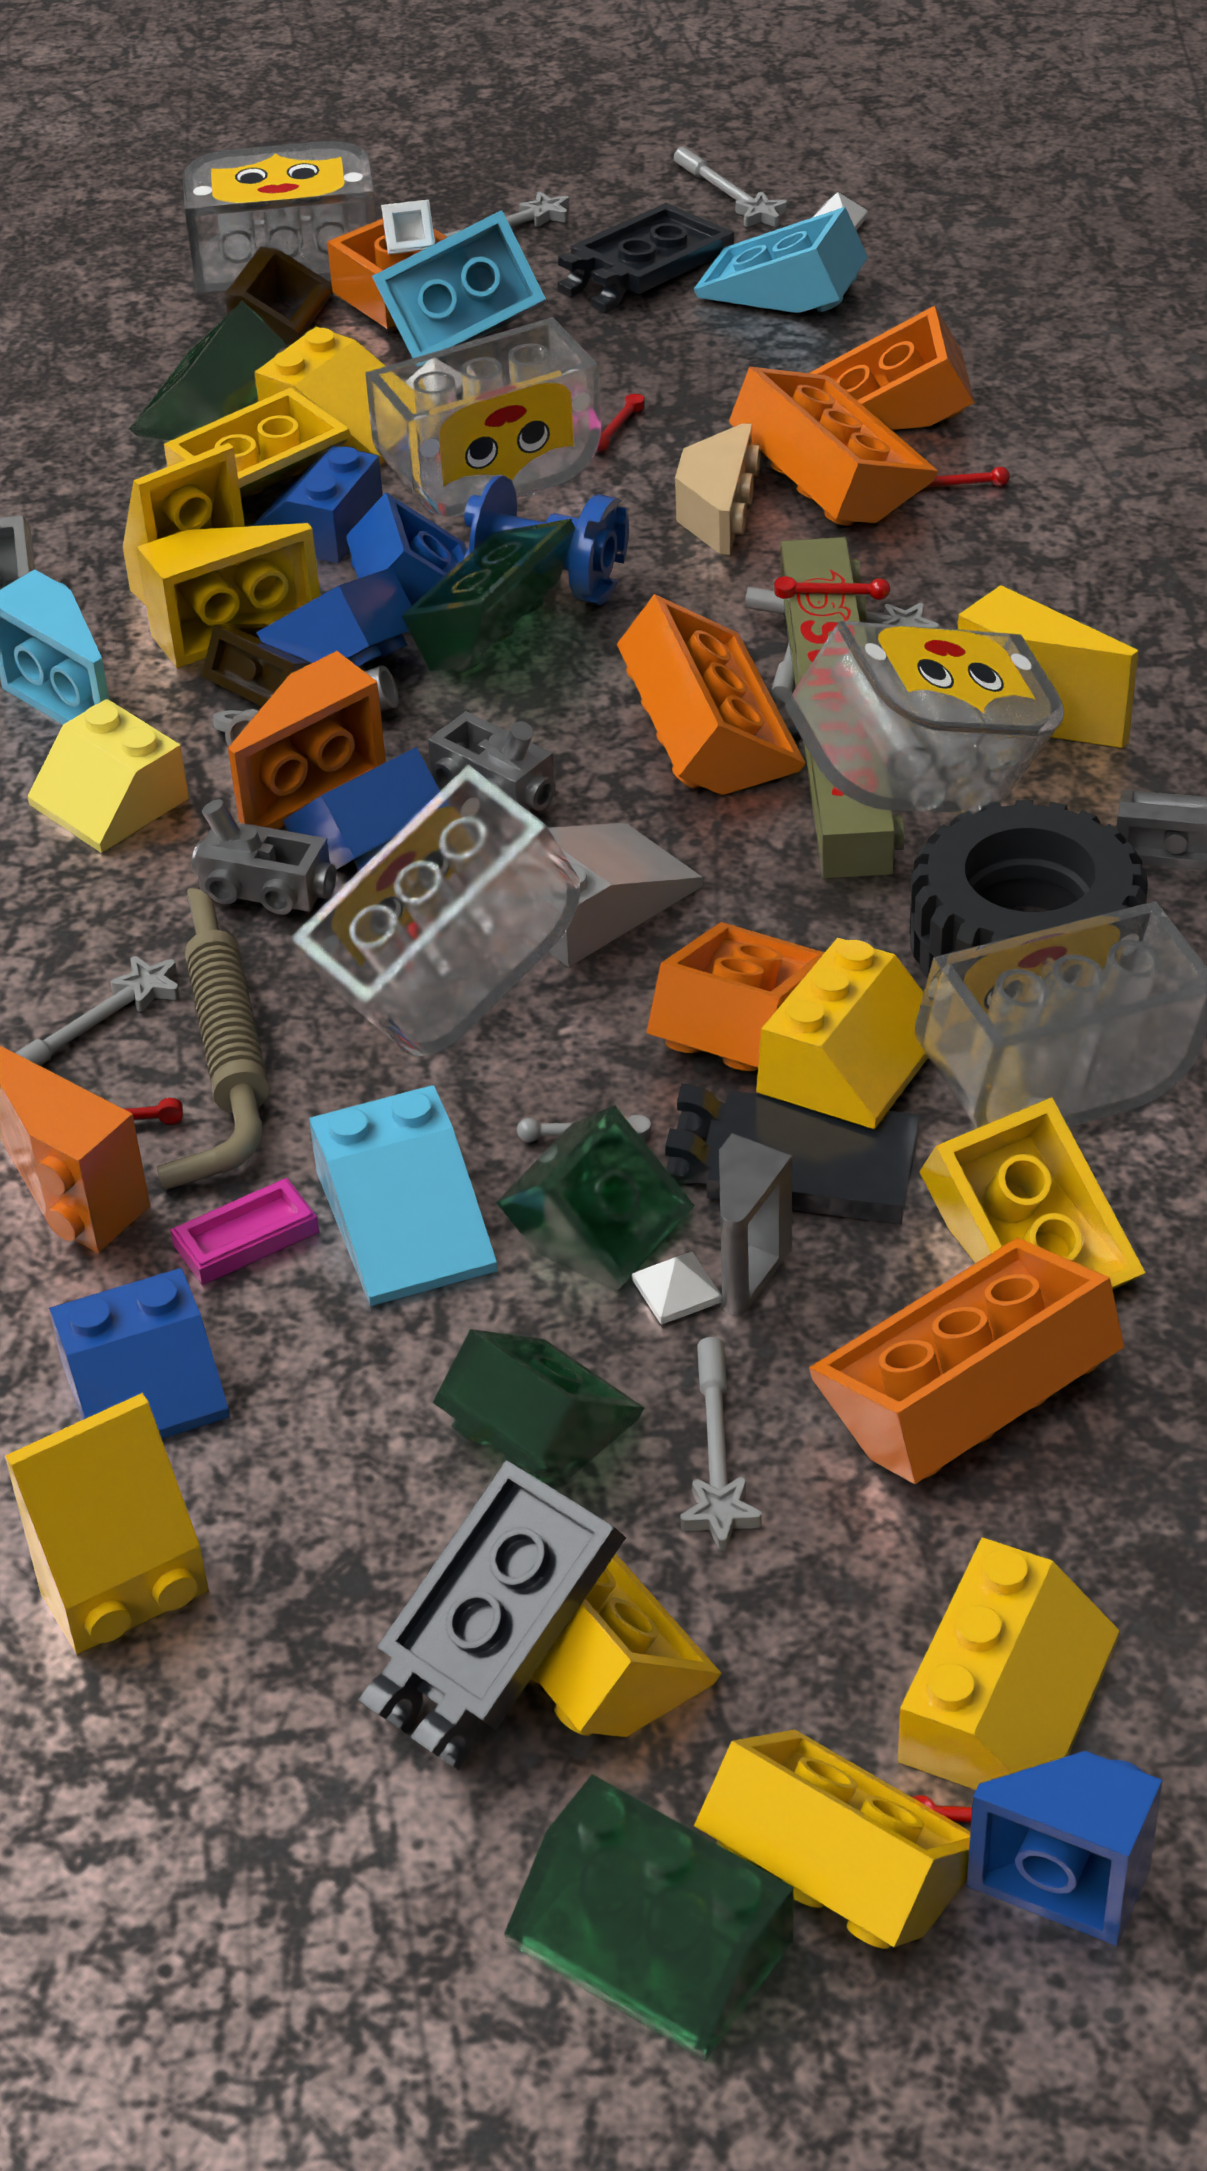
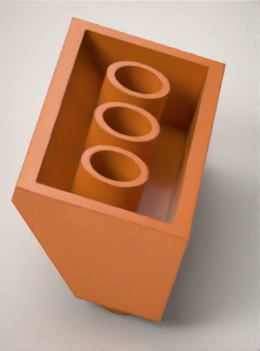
M749 367L729 423L734 427L742 423L752 424V445H760L761 452L771 460L770 466L793 480L797 484V491L800 494L816 501L825 510L824 515L829 520L844 526H851L853 522L877 523L935 480L938 470L828 375Z
M654 594L619 640L617 646L627 665L626 672L634 681L642 697L641 705L649 713L656 727V737L665 747L670 757L674 775L682 783L693 789H699L702 786L720 795H725L800 772L806 763L740 634Z
M1017 1237L809 1367L814 1383L869 1459L904 1479L917 1484L924 1478L936 1474L944 1465L976 1444L988 1440L996 1431L1028 1410L1040 1406L1048 1397L1082 1375L1092 1372L1100 1363L1125 1346L1110 1277Z

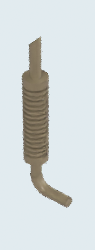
M189 888L187 890L196 935L186 945L185 958L214 1102L220 1109L233 1113L235 1126L232 1136L224 1143L215 1146V1148L158 1165L157 1172L164 1190L216 1174L226 1173L241 1166L249 1159L262 1139V1121L258 1108L267 1101L270 1093L238 942L231 934L219 930L212 898L196 888Z

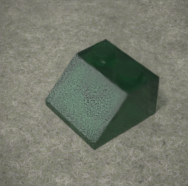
M616 1105L572 1123L496 1202L537 1254L612 1290L621 1288L629 1280L632 1273L638 1270L695 1206Z
M474 1329L469 1330L432 1402L454 1418L451 1426L457 1433L478 1444H491L505 1454L501 1461L502 1464L508 1460L540 1480L541 1476L571 1478L638 1421L645 1408L545 1339Z

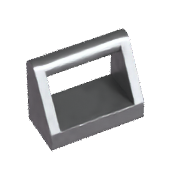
M1122 790L1117 830L1125 837L1126 843L1130 842L1142 859V865L1207 870V797Z
M732 1133L719 1149L722 1306L728 1314L741 1315L749 1309L792 1250V1155Z

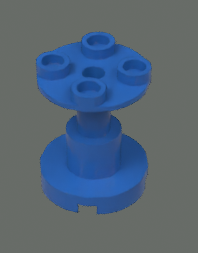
M496 475L487 483L481 496L472 495L466 504L464 521L467 527H471L469 548L464 559V572L467 576L476 577L482 581H491L504 566L511 548L539 554L543 566L568 571L569 586L574 598L582 602L602 605L612 595L619 581L618 579L609 578L614 562L624 564L629 540V516L627 509L618 506L622 501L619 498L596 494L586 503L579 518L556 513L551 514L546 522L517 517V495L513 482L504 475Z

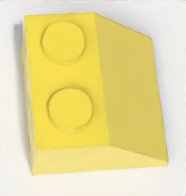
M105 699L99 704L88 708L82 714L63 724L28 794L30 806L100 853L108 850L189 799L181 745L109 699Z

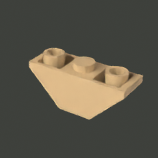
M739 424L683 448L675 476L676 521L716 552L723 555L731 554L735 534H744L746 505H751L754 476H758L760 472L761 446L752 445V424Z

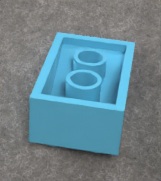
M846 207L724 247L698 282L694 291L697 298L794 313H801L816 308L818 312H823L834 308L843 301L844 293L850 284L858 278L857 274L867 260L868 255Z
M502 210L372 276L416 366L422 364L431 355L437 357L503 327L544 306L546 301Z
M34 569L0 589V679L2 689L63 725L85 712L88 708L99 704L105 699H109L104 666L100 652L71 589Z
M434 1085L309 1118L317 1175L370 1307L498 1271L497 1260L453 1126Z

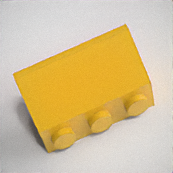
M290 387L164 443L168 467L229 443L234 447L240 496L242 499L248 495L257 494L263 491L264 488L289 476L300 474L330 447H340L350 438V429Z
M837 937L761 1028L756 1092L875 1129L946 1035L947 1022L895 954L875 949L870 944L860 940H844Z
M981 1537L900 1707L898 1763L976 1790L980 1783L1069 1756L1117 1645L1120 1630L1054 1561Z
M615 1554L530 1680L543 1687L557 1704L554 1708L557 1717L574 1732L584 1736L601 1734L628 1737L713 1686L722 1673L621 1558Z
M795 1729L732 1740L694 1824L696 1828L717 1840L715 1849L725 1858L750 1868H756L758 1865L782 1879L780 1888L789 1897L815 1908H822L825 1905L849 1920L846 1927L851 1934L867 1944L882 1949H889L891 1946L897 1947L923 1938L966 1882L968 1875L969 1830Z

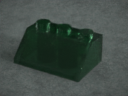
M241 301L185 354L129 429L136 436L171 441L236 412L237 408L239 410L245 408L257 396L255 371L273 359L285 342Z
M571 519L493 532L402 615L430 672L454 669L456 673H462L475 668L484 660L483 653L492 644L504 640L514 632L515 628L513 625L523 615L529 614L543 605V596L559 582L576 529Z
M592 1774L546 1830L504 1932L505 1942L701 2060L706 2061L792 1943L794 1887Z

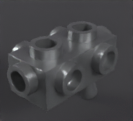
M465 711L428 739L431 775L436 784L447 793H454L460 789L474 795L480 807L489 814L496 815L504 811L519 818L530 808L538 811L543 810L553 799L556 788L553 753L531 743L534 731L526 722H515L510 732Z
M221 799L208 803L202 809V813L209 823L211 830L206 838L200 840L194 848L192 871L195 875H198L200 890L206 892L214 901L221 904H231L239 898L260 902L266 909L275 914H287L292 908L310 912L318 897L324 899L331 897L336 884L337 871L335 865L331 864L329 860L327 838L235 822Z

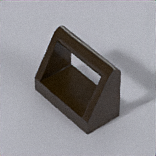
M261 246L224 293L230 336L292 345L305 334L333 295L332 284L281 250ZM279 295L306 299L291 320L271 308Z
M216 624L213 627L201 676L263 707L291 673L311 664V662L262 643L256 632L268 626L267 624Z

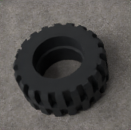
M1016 800L1015 805L1001 806L1000 802L983 805L980 812L975 814L968 810L955 816L950 822V827L943 824L927 839V843L919 850L915 858L911 880L910 947L913 957L920 964L919 969L935 986L942 978L951 974H955L960 978L963 967L971 958L988 947L1012 938L1090 919L1112 921L1117 928L1115 937L1126 929H1133L1135 936L1129 944L1116 948L1112 943L1100 983L1076 985L1040 1002L1023 1016H1038L1039 1021L1055 1020L1059 1013L1069 1011L1072 1016L1092 1007L1093 1000L1101 1004L1119 990V985L1122 986L1127 982L1136 970L1137 960L1141 957L1148 891L1147 872L1142 867V859L1130 842L1126 843V839L1121 832L1111 824L1103 827L1100 825V820L1097 816L1084 810L1077 814L1068 811L1067 805L1050 802L1049 806L1033 805V800ZM1008 907H1035V908H1041V909H1045V910H1049V911H1043V912H1023V911H1016V910H1011V909H1007V908H1008ZM957 985L949 992L943 994L953 1000ZM990 1011L978 1012V1013H981V1014H984V1015H987V1016H988V1014H989ZM993 1011L1002 1013L1006 1020L1018 1021L1016 1016L1010 1013Z

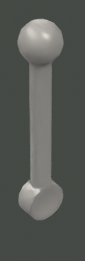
M632 1115L626 1122L539 1123L536 1119L528 1117L519 1122L516 1131L519 1138L528 1143L536 1141L540 1136L626 1135L628 1139L640 1142L648 1139L650 1136L651 1122L643 1115Z

